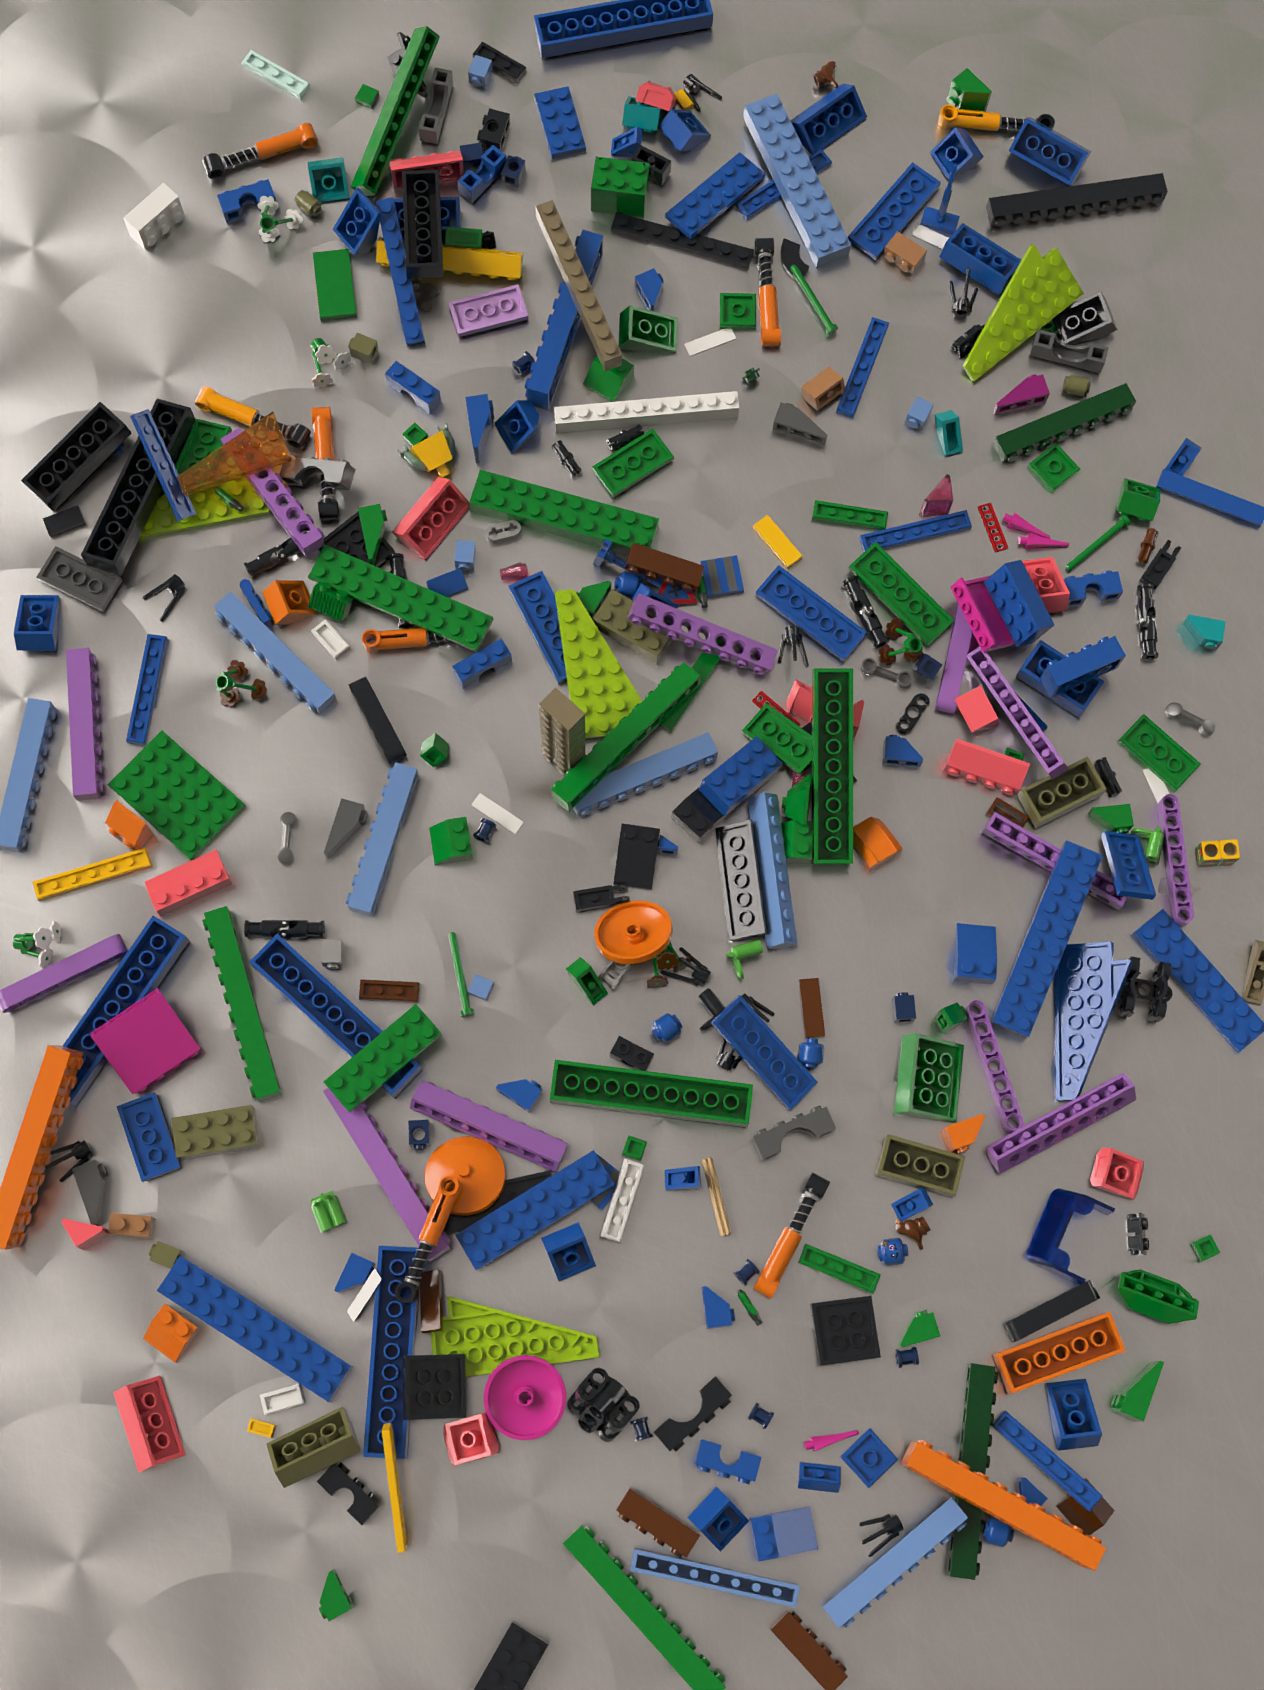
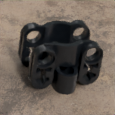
M1131 956L1129 959L1132 960V966L1124 983L1127 992L1121 991L1119 996L1121 998L1119 1015L1130 1017L1134 1014L1135 1002L1149 1004L1148 1021L1160 1022L1165 1017L1167 1002L1173 995L1171 988L1168 986L1171 963L1159 962L1154 967L1152 981L1137 978L1141 974L1139 972L1141 958ZM1139 987L1144 988L1147 994L1141 995Z
M602 1368L593 1369L567 1402L570 1412L580 1415L578 1419L580 1427L588 1433L598 1431L599 1437L605 1442L613 1441L640 1408L637 1398L631 1396L621 1383L608 1376V1373ZM596 1373L600 1374L603 1377V1382L595 1381L593 1375ZM590 1385L592 1389L588 1393L586 1389ZM578 1400L581 1403L576 1407L574 1403ZM624 1403H633L634 1411H628ZM622 1414L624 1417L619 1421L617 1417ZM609 1428L611 1433L607 1435L605 1432Z

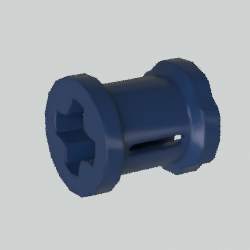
M525 351L520 359L512 362V366L522 376L524 371L535 360Z
M481 818V824L477 832H474L473 837L481 842L489 843V836L492 830L496 828V824L488 819Z
M749 1259L746 1260V1264L733 1272L744 1286L748 1284L747 1281L751 1277L760 1273L759 1269Z
M912 1347L910 1350H895L898 1368L909 1364L919 1365L916 1347Z
M756 1402L747 1419H753L766 1429L774 1413H769L759 1407V1404Z
M648 1416L630 1421L636 1434L635 1442L653 1437L647 1424Z

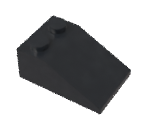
M1101 291L1068 306L1052 319L1055 330L1059 331L1057 334L1059 340L1069 345L1101 338L1118 330L1107 300Z
M698 788L686 797L672 811L671 818L698 843L725 818Z
M622 823L613 885L626 884L627 887L652 890L660 834L659 828Z

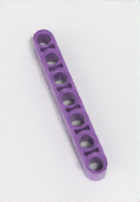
M959 604L956 610L935 710L954 714L956 709L955 699L959 696L967 659L966 655L968 654L972 630Z
M1167 794L1159 801L1157 810L1161 832L1164 834L1162 848L1171 917L1179 927H1184L1194 918L1179 800L1175 795ZM1164 802H1169L1172 808L1166 807ZM1167 820H1171L1174 823V827L1169 826ZM1169 838H1173L1177 845H1172ZM1172 857H1176L1179 860V864H1175L1172 861ZM1174 875L1179 876L1182 883L1177 882L1174 879ZM1177 894L1184 897L1183 902L1177 899ZM1179 913L1185 914L1187 920H1182L1179 917Z
M121 935L110 936L1 989L0 1007L3 1013L13 1011L124 957L128 950Z
M974 1000L965 1009L968 1014L966 1016L1002 1127L1004 1131L1011 1134L1023 1127V1117L986 1007L981 1001ZM972 1006H975L979 1009V1015H975L971 1012ZM977 1025H983L986 1033L978 1032ZM983 1044L991 1045L992 1052H986ZM991 1062L996 1063L998 1071L991 1070L989 1064ZM996 1081L1003 1082L1005 1089L999 1090L996 1087ZM1008 1100L1011 1104V1109H1005L1002 1101ZM1009 1119H1014L1017 1122V1128L1010 1127Z

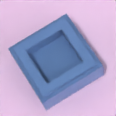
M475 974L468 994L486 1001L494 982Z

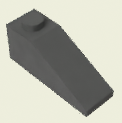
M780 403L774 419L773 430L825 446L827 434L793 404Z
M341 798L324 850L327 858H330L360 828L361 822H365L367 811H365L364 804Z
M92 1160L72 1168L90 1223L99 1226L106 1170L102 1163L99 1164L98 1161Z

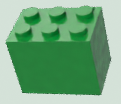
M596 156L591 184V211L616 214L617 212L632 217L644 218L649 186L650 163Z

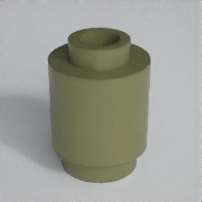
M301 190L295 196L294 201L296 205L310 217L320 213L321 202L308 191Z
M1065 376L1063 391H1067L1068 394L1084 396L1085 393H1089L1091 382H1088V378Z

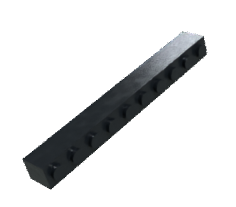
M1159 173L992 197L988 199L986 210L990 226H1003L1009 223L1019 224L1023 221H1038L1044 218L1054 219L1058 216H1073L1079 213L1089 214L1093 211H1107L1113 208L1123 209L1127 206H1142L1148 203L1158 204L1164 201L1168 191L1164 175Z

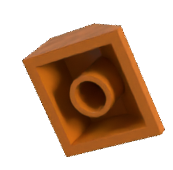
M275 580L262 591L275 625H290L316 614L315 609L308 607L310 595L304 581Z
M116 800L105 822L109 828L107 831L115 838L120 836L123 839L122 843L129 849L133 847L136 850L140 849L153 835V832L143 820Z
M984 1114L946 1126L940 1132L948 1152L960 1155L970 1149L969 1146L974 1143L985 1119Z
M164 1304L151 1321L143 1339L176 1363L201 1328L170 1305Z

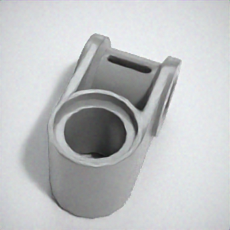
M611 961L598 978L600 980L603 979L611 985V989L615 990L632 964L620 966L618 963Z

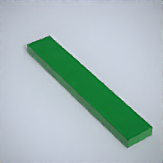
M716 640V643L720 647H723L722 642L720 640ZM701 653L692 666V669L700 675L701 684L659 726L672 733L720 662L719 656Z

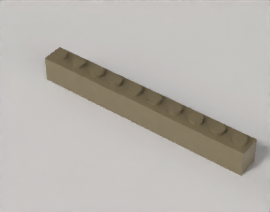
M553 200L537 205L536 219L604 371L622 366L621 351Z

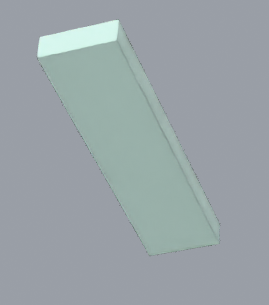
M252 50L241 62L242 67L300 100L310 88V83Z

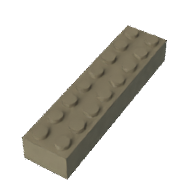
M555 687L539 703L542 756L549 763L552 761L557 765L556 769L565 775L585 755V713Z

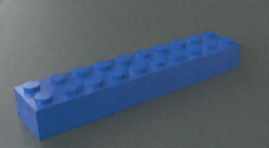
M616 0L534 15V29L541 58L710 28L713 24V11L710 0Z
M582 229L581 235L576 237L575 251L592 287L603 255V235ZM565 281L560 283L558 290L559 298L554 300L553 315L550 314L548 317L547 325L549 326L547 330L543 331L542 346H538L536 352L537 360L531 365L530 373L532 375L530 378H527L525 383V397H527V400H531L535 407L548 411L581 319Z
M1067 840L1063 843L990 1022L1026 1038L1030 1036L1102 860V854Z
M155 916L151 917L63 1044L64 1047L83 1053V1064L77 1071V1082L69 1095L71 1097L70 1103L75 1106L107 1062V1058L91 1038L90 1033L157 989L190 941L184 934Z
M278 934L249 961L257 972L350 1058L383 1032ZM413 1059L381 1087L395 1098L422 1070L421 1066Z
M379 1246L377 1272L381 1277V1281L375 1289L363 1457L385 1458L382 1428L385 1423H391L396 1458L407 1459L409 1420H404L403 1356L414 1355L418 1299L413 1304H404L396 1298L395 1290L404 1280L405 1276H408L409 1267L413 1263L412 1258H415L417 1254L416 1249H419L417 1247ZM406 1288L403 1290L402 1297L404 1299L411 1296V1289Z
M179 1256L157 1289L159 1293L327 1402L331 1403L353 1366L182 1256Z

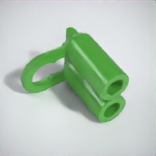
M1157 826L1154 831L1141 828L1132 829L1131 834L1149 839L1145 856L1148 864L1158 865L1164 841V834L1161 832L1160 826Z
M754 940L734 946L726 954L727 958H733L740 979H744L740 959L763 953V948L760 940Z
M333 1191L325 1194L321 1193L318 1197L311 1199V1209L321 1233L348 1222L339 1199L334 1195Z

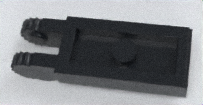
M1167 540L1162 549L1160 548L1140 578L1146 584H1153L1155 590L1181 550V547L1178 546L1174 549L1172 555L1167 553L1166 550L1172 542L1170 540Z
M608 885L573 891L576 912L614 906L615 904L630 901L629 896L614 898L613 892L626 891L628 889L627 885Z

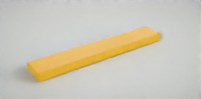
M145 847L39 879L32 883L38 901L147 869L152 867L148 850Z
M385 1423L382 1428V1438L397 1553H402L406 1551L408 1543L392 1424Z

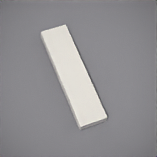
M624 1159L601 1231V1237L621 1242L645 1165Z

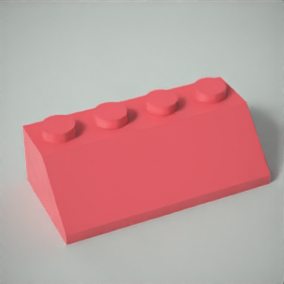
M449 151L442 154L434 153L428 156H414L408 159L389 161L394 190L403 188L402 171L439 170L440 183L457 181L464 175L461 151Z
M438 477L392 533L403 545L426 560L470 508L469 501L450 479Z
M956 739L951 748L944 771H947L951 776L965 777L967 781L972 783H982L989 789H1000L1007 795H1017L1030 763Z
M217 849L145 881L148 894L160 917L232 884Z
M160 1376L126 1385L113 1392L138 1472L154 1468L186 1455Z

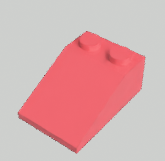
M1047 557L1022 561L1048 613L1067 610L1070 592L1054 558Z

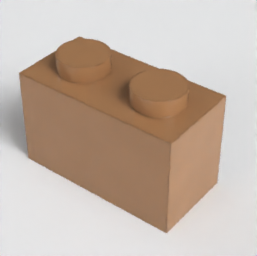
M897 231L885 246L883 256L889 262L898 265L904 272L913 275L925 260L927 250Z
M827 367L801 387L803 399L818 411L845 391L843 377L832 368Z
M111 1213L108 1234L112 1236L153 1239L156 1219L152 1216Z

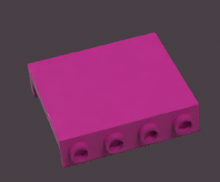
M990 576L964 581L963 577H961L950 588L982 652L1015 645L984 584V581Z
M159 988L90 1033L91 1038L132 1095L136 1092L138 1094L147 1089L149 1083L159 1081L165 1076L164 1073L170 1069L171 1071L177 1069L183 1060L193 1058L200 1049Z

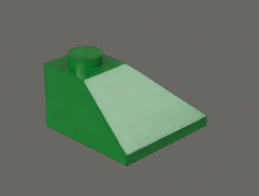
M807 775L787 791V796L782 799V809H785V816L802 825H807L812 775Z

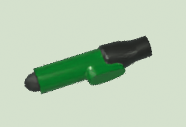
M220 487L214 488L215 493L225 500L224 503L230 508H235L240 512L244 510V507Z
M702 576L697 591V598L701 602L702 608L708 607V598Z
M739 1289V1299L751 1319L759 1326L763 1322L758 1311L751 1303L745 1291Z

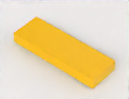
M768 515L753 525V529L787 569L802 559V554Z

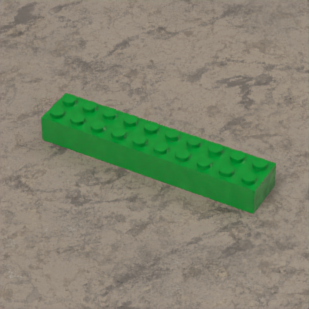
M484 470L479 471L469 502L470 512L503 521L515 520L521 526L601 547L604 540L607 539L612 542L610 550L627 555L633 543L652 548L659 528V518Z
M853 668L812 669V863L853 864Z
M555 1060L550 1103L748 1127L753 1084Z

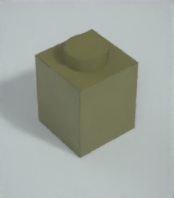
M356 333L355 337L351 338L348 348L352 357L371 364L378 351L377 340Z
M157 1241L156 1245L153 1244L150 1249L149 1256L151 1257L149 1260L171 1269L179 1256H182L183 1251Z

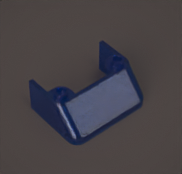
M1061 1188L1053 1190L1047 1199L1026 1248V1259L1030 1263L1076 1285L1085 1283V1278L1067 1270L1070 1265V1257L1067 1252L1059 1249L1060 1243L1074 1212L1079 1215H1087L1094 1209L1104 1215L1114 1213L1115 1208L1088 1195Z

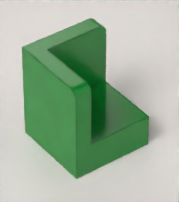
M435 732L422 743L420 757L434 768L447 758L449 744Z

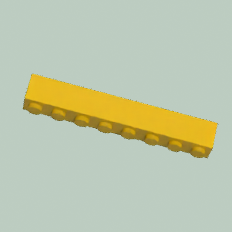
M379 237L377 240L376 263H381L382 266H389L384 238ZM442 244L444 272L445 270L453 271L454 274L466 272L472 276L484 274L490 278L503 276L507 280H517L522 275L523 253L446 246Z

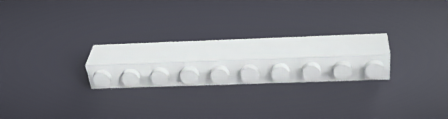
M737 391L554 407L556 433L635 427L639 424L647 426L738 418L739 414Z

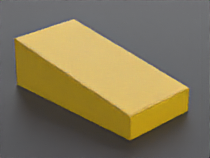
M683 89L674 93L677 103L682 110L693 108L694 103Z
M250 1418L247 1431L273 1438L277 1425Z

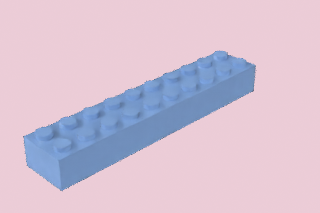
M778 94L745 105L743 118L815 267L817 268L848 256L851 243Z

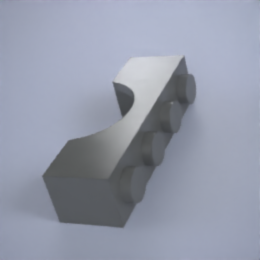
M434 68L427 110L425 114H422L419 125L420 141L438 143L453 86L451 70Z
M1038 329L1033 340L1030 355L1101 373L1109 347L1094 343L1085 346H1072L1060 341L1055 333Z
M293 455V457H284L279 475L289 485L304 486L312 476L324 474L325 482L334 489L350 490L356 469L350 465V462L343 459L333 461L329 458H323V460L311 456L302 458Z
M821 1106L810 1109L809 1114L804 1116L802 1113L791 1117L792 1121L787 1123L780 1121L774 1124V1128L767 1131L764 1128L755 1132L756 1136L752 1138V1141L761 1161L780 1154L783 1138L792 1131L803 1130L812 1134L816 1139L834 1132L836 1127L827 1106L821 1108Z

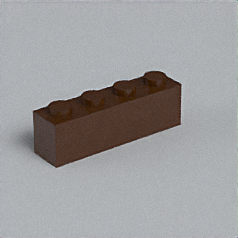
M633 543L630 547L624 569H627L631 574L645 575L650 580L663 581L668 586L681 587L686 592H695L699 587L704 566Z
M630 1488L616 1509L619 1512V1518L627 1523L629 1520L637 1524L635 1527L637 1530L645 1535L648 1531L654 1535L652 1540L661 1546H664L666 1543L672 1547L670 1552L679 1558L682 1555L687 1557L700 1537L699 1534Z
M786 1611L769 1629L825 1690H836L848 1677L844 1673L847 1670L846 1667L839 1660L833 1661L830 1657L832 1652L824 1643L820 1646L815 1641L817 1636L809 1627L805 1630L801 1626L802 1619L794 1611L792 1614Z

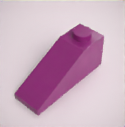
M1031 375L1023 380L996 403L993 411L994 415L1047 402L1050 393L1044 375Z

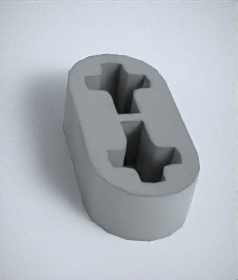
M515 520L493 524L486 530L487 540L493 544L516 539L521 534V526ZM511 526L514 527L515 533H512L510 530ZM492 531L498 533L497 537L492 535Z

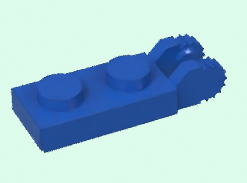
M242 579L239 584L257 617L268 628L273 627L270 621L273 618L268 609L264 610L262 608L263 602L259 595H254L253 585L249 580Z

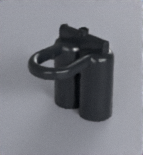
M709 988L698 997L713 1017L699 1028L700 1031L708 1029L712 1025L711 1022L725 1009V1006Z

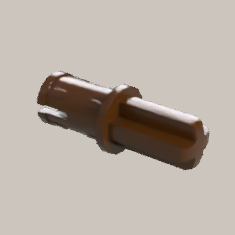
M1154 528L1147 529L1145 539L1140 544L1139 563L1147 564L1151 551L1155 549V541L1159 532Z

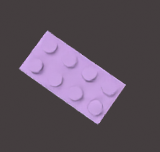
M519 284L449 302L458 337L528 320V313Z

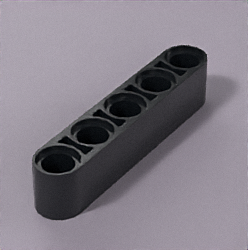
M365 676L348 684L388 763L392 764L406 757L407 754L367 677Z
M1090 1279L1004 1323L1012 1341L1016 1342L1100 1299V1296Z

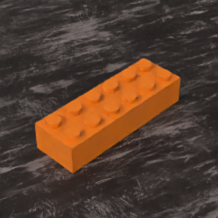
M1106 1312L993 1354V1358L1007 1394H1012L1126 1350L1111 1312Z

